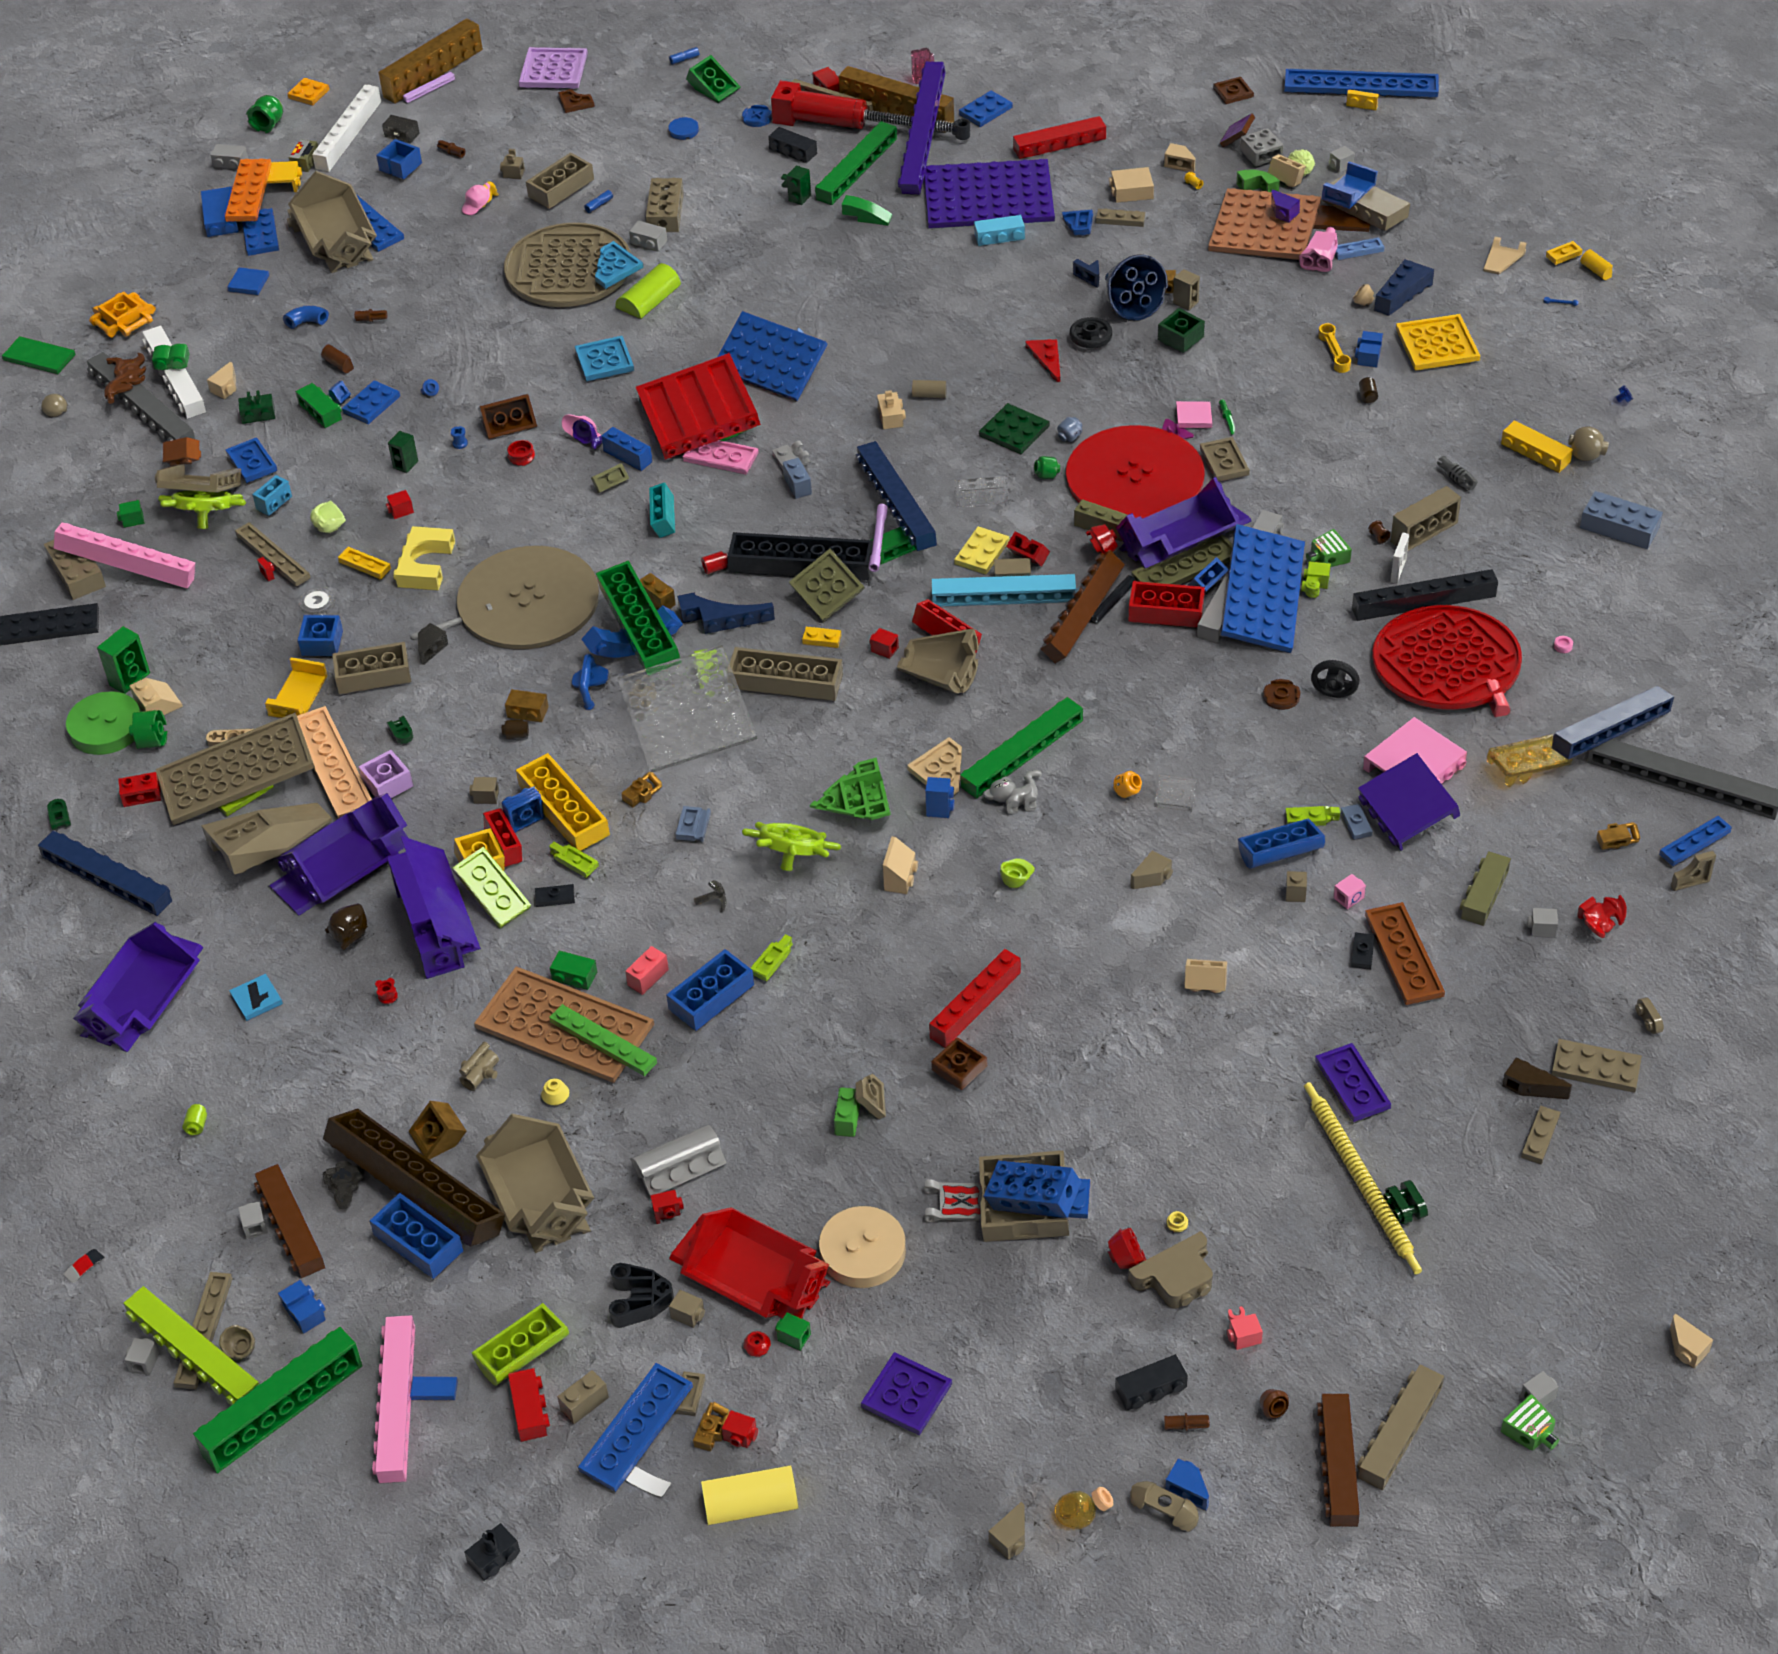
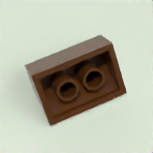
M529 394L486 404L478 408L488 439L537 427Z

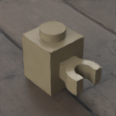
M509 149V154L505 156L500 164L503 178L522 179L525 171L523 157H516L515 149Z

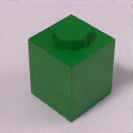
M139 500L119 504L117 517L119 522L122 521L124 528L145 524Z
M786 1313L784 1318L780 1319L775 1327L777 1340L799 1351L802 1350L811 1335L810 1322L790 1313Z

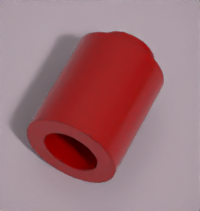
M720 551L702 557L701 563L705 573L710 574L727 568V554Z

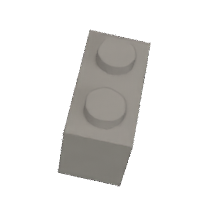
M216 144L211 153L214 168L238 169L240 159H248L245 146Z
M637 221L629 231L630 243L632 245L659 252L667 242V233L664 227Z

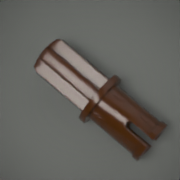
M438 141L437 147L460 158L465 156L466 150L464 148L456 146L453 142Z
M369 309L366 311H355L354 313L356 321L367 320L373 322V320L388 318L386 310L373 311Z
M1185 1413V1415L1164 1416L1165 1430L1185 1429L1188 1431V1429L1209 1428L1210 1419L1207 1414L1187 1415Z

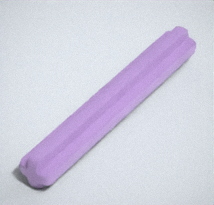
M449 72L404 94V101L409 103L455 79L454 74Z

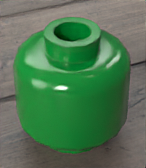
M1040 456L1034 462V473L1037 474L1038 478L1054 479L1057 473L1060 472V463L1057 462L1055 457Z

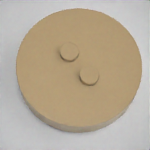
M858 1206L843 1210L826 1223L820 1235L819 1248L821 1260L830 1264L827 1273L834 1280L846 1286L868 1288L880 1285L891 1279L900 1270L905 1259V1235L900 1223L891 1214L879 1208Z

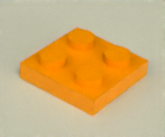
M303 78L287 95L288 99L313 106L330 88L328 84Z

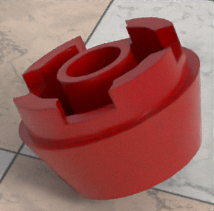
M1106 524L1091 527L1089 531L1085 532L1087 536H1092L1090 542L1097 553L1105 554L1109 550L1114 552L1118 547L1115 541L1117 539L1113 529L1109 530Z
M1131 1227L1123 1230L1120 1228L1107 1241L1110 1248L1108 1254L1112 1262H1116L1121 1270L1130 1269L1146 1260L1143 1249L1141 1250L1137 1237Z

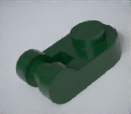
M405 716L399 717V720L394 722L392 720L386 722L389 731L398 743L405 744L413 739L412 728Z
M63 799L50 801L47 805L52 830H56L64 825L66 827L71 826L66 802Z

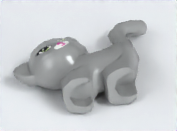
M1040 770L1028 771L1024 776L1027 784L1021 788H1016L1015 783L1005 776L993 782L990 789L984 791L983 794L989 800L1006 802V810L1009 814H1016L1020 805H1023L1026 811H1034L1037 807L1038 789L1032 777H1041L1042 772Z

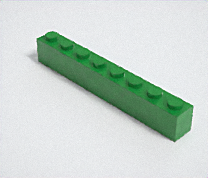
M882 121L875 126L816 185V200L833 205L897 140V126Z
M1068 697L1059 701L1054 707L1045 711L1036 720L1031 721L1028 726L1019 730L1010 739L1005 740L1002 745L990 751L988 755L978 760L969 769L964 770L960 774L961 788L978 799L983 795L984 791L990 789L993 782L1009 776L1083 721V708Z

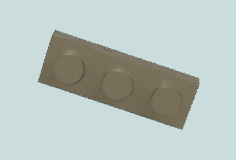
M1098 209L1096 223L1144 227L1146 212Z
M1540 1106L1521 1158L1539 1164L1543 1163L1561 1112Z

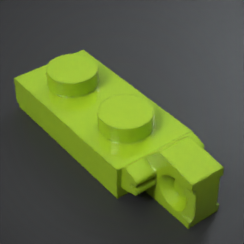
M1315 806L1285 809L1287 824L1309 818L1316 826H1326L1328 822L1340 820L1339 807Z
M553 841L549 845L550 854L554 856L555 860L585 878L599 866L597 860L569 844L561 846Z
M785 934L779 942H772L752 965L753 975L767 982L791 952L790 948L793 945L792 937Z

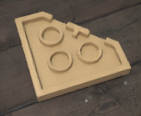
M949 737L908 764L907 770L925 785L927 784L928 777L951 778V786L954 787V794L959 792L962 747Z

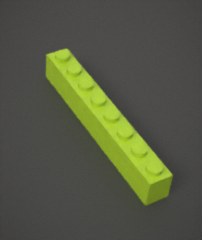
M144 1286L123 1303L127 1311L125 1315L131 1322L134 1323L136 1321L139 1323V1327L145 1334H152L158 1345L161 1347L165 1345L168 1348V1352L174 1358L179 1357L188 1370L191 1371L193 1369L196 1371L198 1378L204 1383L209 1382L214 1392L218 1395L223 1394L230 1405H233L237 1399L251 1392L259 1384L256 1379Z

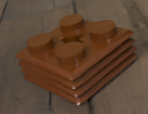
M955 1038L931 1061V1070L960 1090H963L988 1066L987 1057L960 1038Z

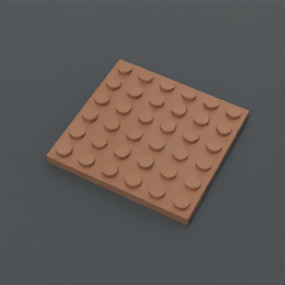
M1227 188L1209 242L1208 251L1300 260L1299 256L1309 244L1321 204V197L1286 194L1300 200V213L1288 223L1275 217L1271 205V192Z

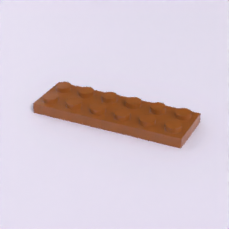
M1401 902L1365 910V917L1373 934H1375V939L1405 1004L1410 1005L1444 997L1445 990L1404 903Z

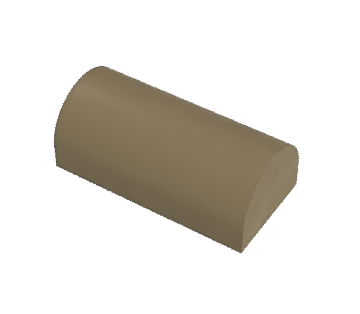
M913 380L912 397L946 398V381Z

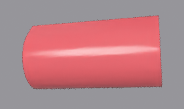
M1487 679L1490 693L1500 688L1497 680ZM1495 693L1493 700L1488 702L1494 717L1508 715L1510 707L1504 693Z

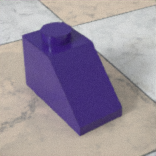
M1276 190L1271 191V205L1275 217L1289 223L1300 213V200Z

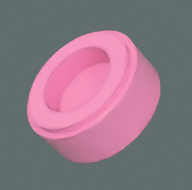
M1559 636L1555 639L1554 649L1557 652L1568 653L1572 650L1573 641L1571 638Z

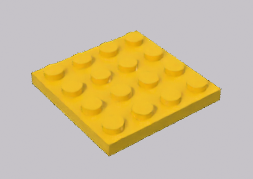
M1461 314L1396 323V331L1414 370L1480 361V354Z

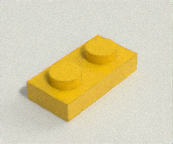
M1348 90L1346 106L1377 110L1379 94Z
M1574 241L1546 251V257L1557 265L1582 255L1583 249Z
M806 627L802 642L805 645L838 648L842 636L841 630Z

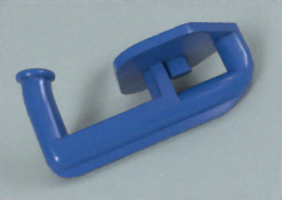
M592 654L584 656L582 669L575 673L572 678V685L575 688H579L586 710H591L595 706L591 700L588 688L604 684L608 680L609 674L608 669L595 663Z

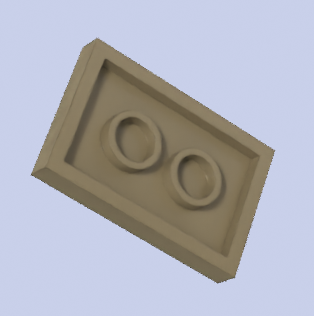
M1233 437L1200 444V450L1213 476L1218 481L1249 475L1250 469Z

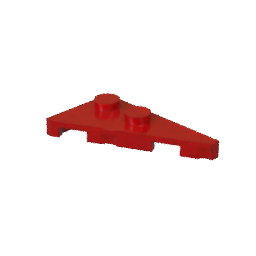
M1057 339L1026 341V348L1033 352V356L1038 359L1045 370L1048 369L1051 372V377L1060 382Z

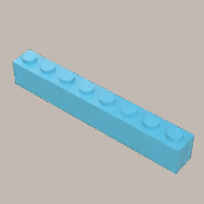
M1075 574L932 579V602L938 606L1068 602L1074 597L1073 593L1076 590Z

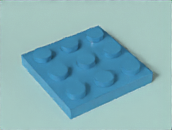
M623 336L575 346V352L586 381L634 371V365Z

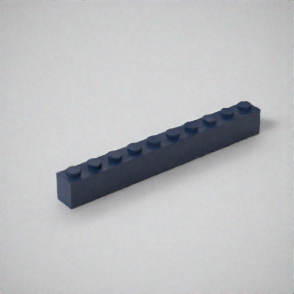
M874 441L857 446L858 454H855L857 463L861 464L863 472L867 473L868 480L873 482V487L875 490H878L881 500L884 499L885 505L890 509L892 517L896 518L898 526L902 527L904 536H908L910 545H913L917 551L937 546L936 531L878 443Z

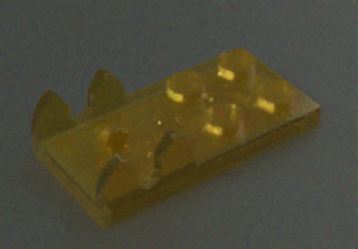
M1553 734L1489 748L1487 754L1488 763L1492 765L1495 762L1506 776L1505 784L1508 787H1511L1519 776L1522 784H1525L1533 773L1571 765L1573 759L1568 760L1551 748Z

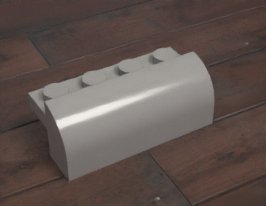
M704 1125L630 1158L638 1178H642L649 1197H651L650 1195L662 1193L727 1163L719 1145L720 1141L710 1125Z

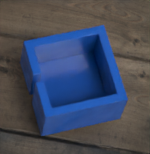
M394 139L376 155L379 171L392 174L401 179L406 178L422 164L420 148Z

